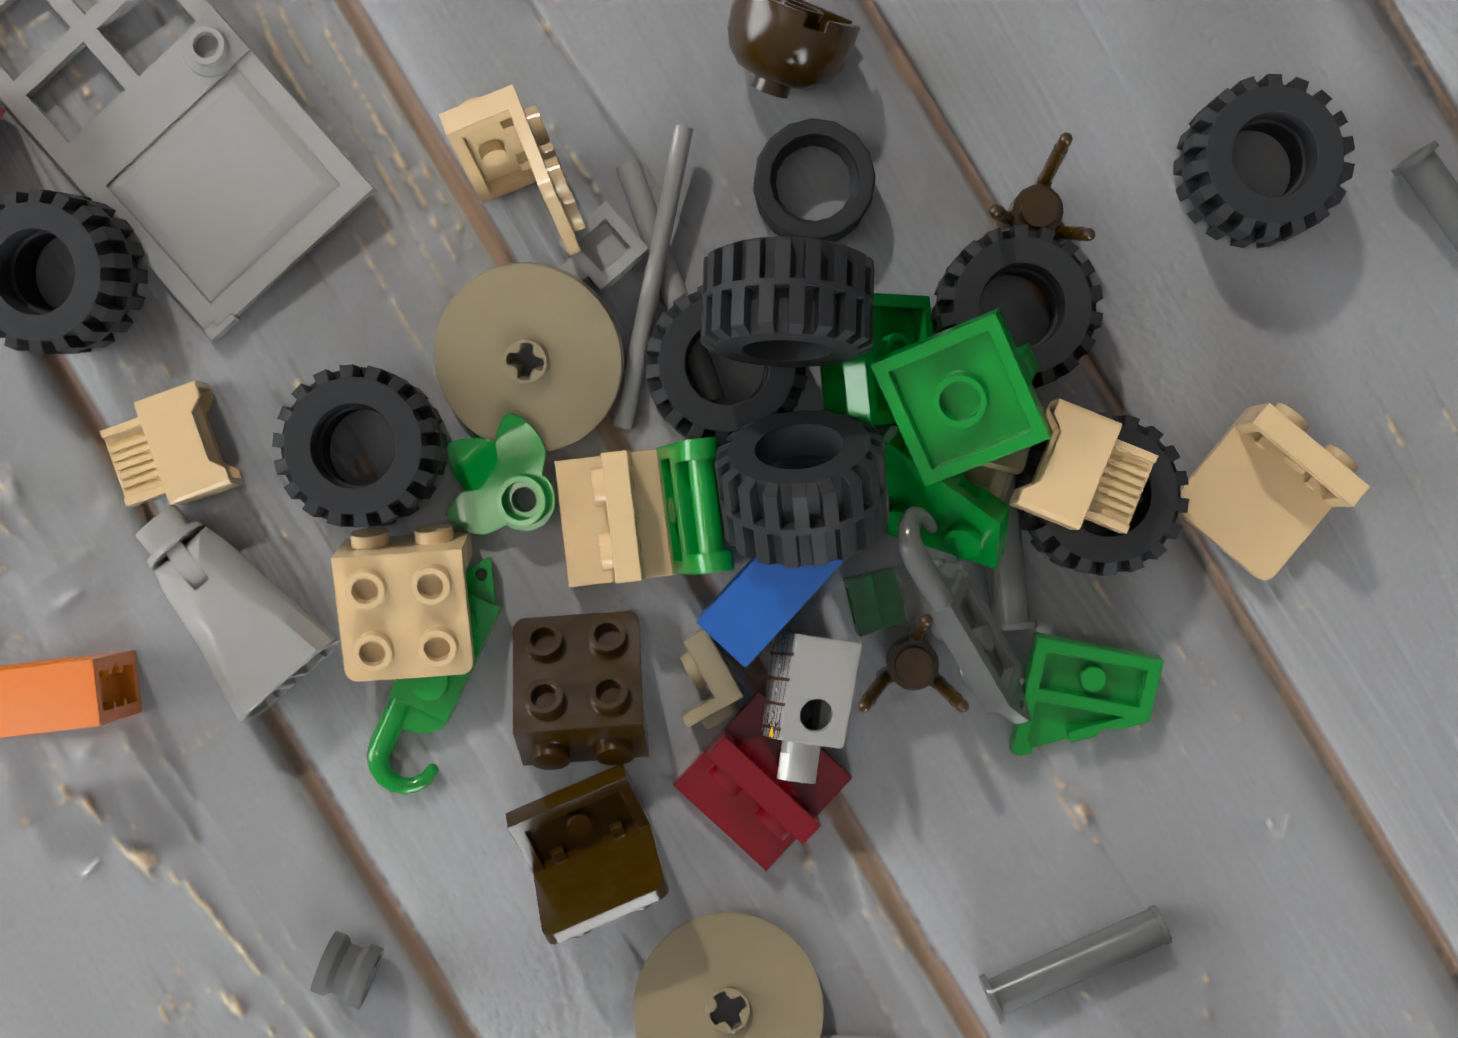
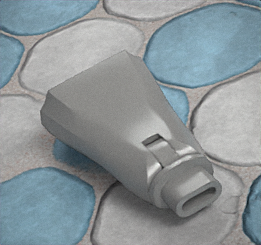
M170 505L163 509L136 534L135 537L151 554L147 564L152 570H155L154 574L163 593L199 647L240 722L245 723L270 708L296 684L293 678L306 676L336 650L339 644V637L269 581L228 541L207 528L202 521L190 522L176 505Z

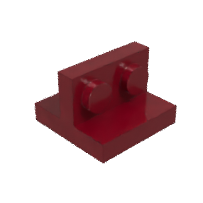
M758 690L673 782V786L767 871L796 839L804 845L819 829L821 824L818 815L852 779V776L821 747L816 784L777 779L782 740L762 735L765 695Z

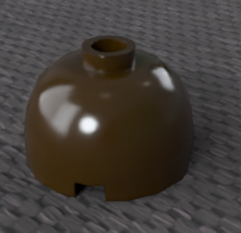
M733 0L727 30L729 47L738 64L755 75L752 87L772 96L787 99L791 88L814 90L833 80L842 71L852 53L860 26L852 25L851 20L804 0Z

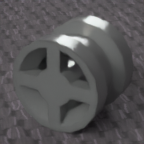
M336 930L320 959L311 984V992L321 996L331 992L344 997L347 1006L359 1010L375 979L383 957L384 948L373 944L364 948L351 943L347 934Z

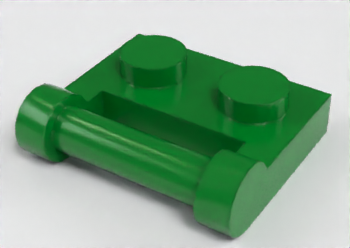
M718 437L684 440L656 448L673 575H697L734 570L732 549L725 550L714 466L715 454L719 447Z

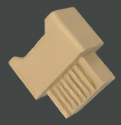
M195 380L136 401L134 406L138 415L137 418L100 431L102 439L106 442L122 487L126 507H137L167 496L171 505H187L244 484L241 470L224 462L210 424L208 413L215 398L209 384Z
M1060 398L1052 400L1045 413L1053 430L1051 438L1048 440L1032 482L1014 489L1009 505L1070 530H1079L1084 519L1115 532L1127 534L1130 521L1158 455L1117 439L1122 423Z

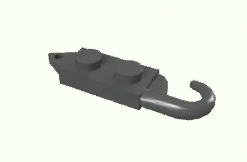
M913 506L908 508L901 515L898 524L900 554L905 567L929 605L927 613L933 617L931 628L934 635L940 641L946 643L959 665V672L964 685L968 690L975 692L987 714L998 712L1014 724L1031 721L1020 683L1023 667L966 569L959 570L954 564L949 562L938 566L935 565L924 546L919 527L921 525L928 533L936 532L938 526L932 515L922 507Z

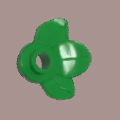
M513 413L505 414L499 424L495 441L473 437L448 443L446 448L451 469L465 491L458 495L450 504L446 515L460 528L467 532L487 535L506 525L518 531H531L545 525L552 518L557 506V493L550 478L544 474L547 449L542 437L524 418ZM522 487L530 488L536 495V505L532 510L523 509L518 504L517 493Z

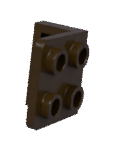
M616 611L520 619L514 624L513 735L523 766L533 765L543 770H557L568 766L570 762L598 761L605 765H619L621 763H629L634 758L649 757L648 731L643 708L640 623L638 616L634 612Z
M623 763L505 813L507 828L533 873L541 928L550 944H559L571 938L584 936L596 927L631 912L642 911L654 902L663 899L669 891L651 818Z

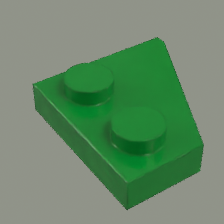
M890 425L882 437L885 444L890 513L885 534L898 538V524L901 515L910 507H922L932 515L938 526L937 531L934 533H928L921 525L919 526L924 546L996 569L1005 553L1010 506L986 489L971 484L963 473L925 487L908 448L903 445L905 441L899 428Z
M1034 631L1022 685L1031 721L1013 725L1009 743L1011 754L1023 756L1032 753L1031 748L1064 739H1069L1070 743L1095 737L1100 731L1107 728L1122 730L1150 722L1164 661L1156 654Z

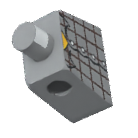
M777 634L772 639L762 735L782 740L777 779L816 784L821 746L843 748L862 643L801 634ZM808 702L811 714L808 721L803 725L800 720V712L802 707Z

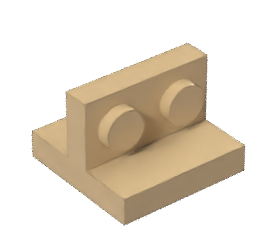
M656 449L629 452L627 450L600 453L601 456L554 461L569 587L611 582L616 584L642 581L645 578L673 575Z

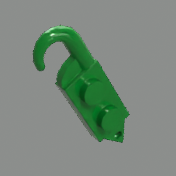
M486 557L466 571L475 657L471 670L462 675L396 679L389 694L390 698L369 741L367 761L369 771L376 782L390 792L404 795L419 792L432 783L439 771L438 766L432 763L415 777H403L393 770L390 764V756L402 729L414 733H431L442 729L451 719L503 606L497 604L492 557ZM480 568L487 570L488 575L484 580L480 579L477 575Z

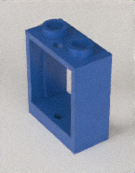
M757 557L751 558L698 615L696 623L746 668L845 560H834L829 562L828 565L816 567L814 565H805L799 568H785L781 564L766 565L758 563Z

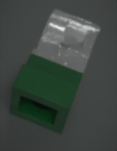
M949 555L932 559L936 566L949 562L954 564L959 570L962 569L960 558ZM904 563L843 578L855 632L860 637L883 631L885 628L918 620L923 614H928L929 605Z

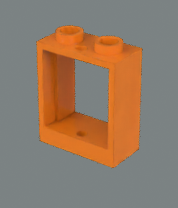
M135 650L0 666V738L97 727L142 712Z

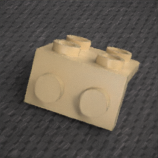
M512 84L482 97L470 98L459 106L439 114L446 136L482 204L537 182L569 256L582 252L574 232L582 230L586 226L573 194L569 189L565 173L536 104L523 109Z
M1271 403L1247 407L1188 478L1189 484L1182 485L1180 488L1181 498L1189 499L1188 512L1179 513V515L1252 576L1260 580L1272 579L1332 507H1354L1370 488L1367 483L1355 474L1359 466L1349 455L1330 444L1323 448L1305 433L1309 428L1307 421L1292 408L1282 403H1277L1275 407Z
M435 523L415 528V534L390 536L389 529L386 528L361 529L350 534L351 539L343 541L331 557L344 671L350 680L363 682L462 675L471 670L475 657L465 572L473 556L470 532H453V525Z

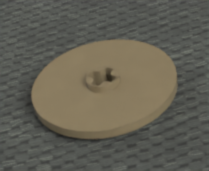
M515 262L503 264L479 274L467 282L453 296L446 306L437 327L434 342V363L437 379L447 403L457 417L474 433L483 439L495 441L501 420L505 414L513 413L529 422L542 437L547 451H553L582 439L595 429L607 415L617 398L622 383L624 351L621 335L612 313L599 295L585 282L573 274L551 265L534 262ZM527 343L533 345L534 356L543 358L544 361L543 364L535 367L531 373L524 371V361L514 358V353L522 350Z
M732 912L714 913L692 919L680 925L663 938L653 949L636 983L633 997V1024L636 1038H820L824 1016L823 995L817 973L810 959L799 944L785 931L764 919L752 915ZM725 991L730 999L741 996L745 1000L746 1006L739 1011L742 1023L738 1026L731 1028L726 1020L720 1021L717 1024L713 1021L710 1013L718 1006L715 999L718 993Z

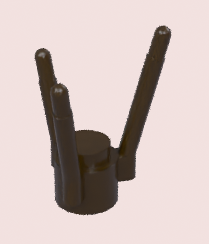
M1065 132L1060 135L1034 185L1023 189L1011 202L1008 211L1001 205H991L989 214L997 221L998 228L1007 230L1012 228L1013 225H1029L1028 231L1037 233L1044 227L1056 232L1053 239L1059 243L1068 239L1070 241H1091L1095 238V231L1091 228L1066 226L1061 222L1064 213L1063 202L1058 193L1051 188L1052 181L1073 141L1070 133Z
M923 614L916 623L910 625L908 636L901 637L892 643L887 651V666L876 672V678L858 703L860 711L868 712L875 705L886 687L893 682L904 689L913 691L924 689L930 685L959 712L964 713L969 709V704L963 696L938 672V656L929 642L924 640V635L933 624V617L930 614Z

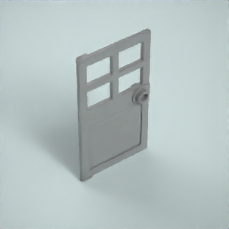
M0 0V15L15 0ZM47 0L70 28L16 79L0 62V99L86 197L92 198L94 202L105 203L116 210L113 218L124 219L130 224L134 232L127 239L129 242L142 244L145 257L141 259L205 330L204 333L210 340L216 342L226 336L227 332L241 320L239 316L361 205L376 189L209 0H177L195 22L141 75L102 32L134 0H99L86 13L75 0ZM87 46L125 90L73 139L69 140L32 97Z

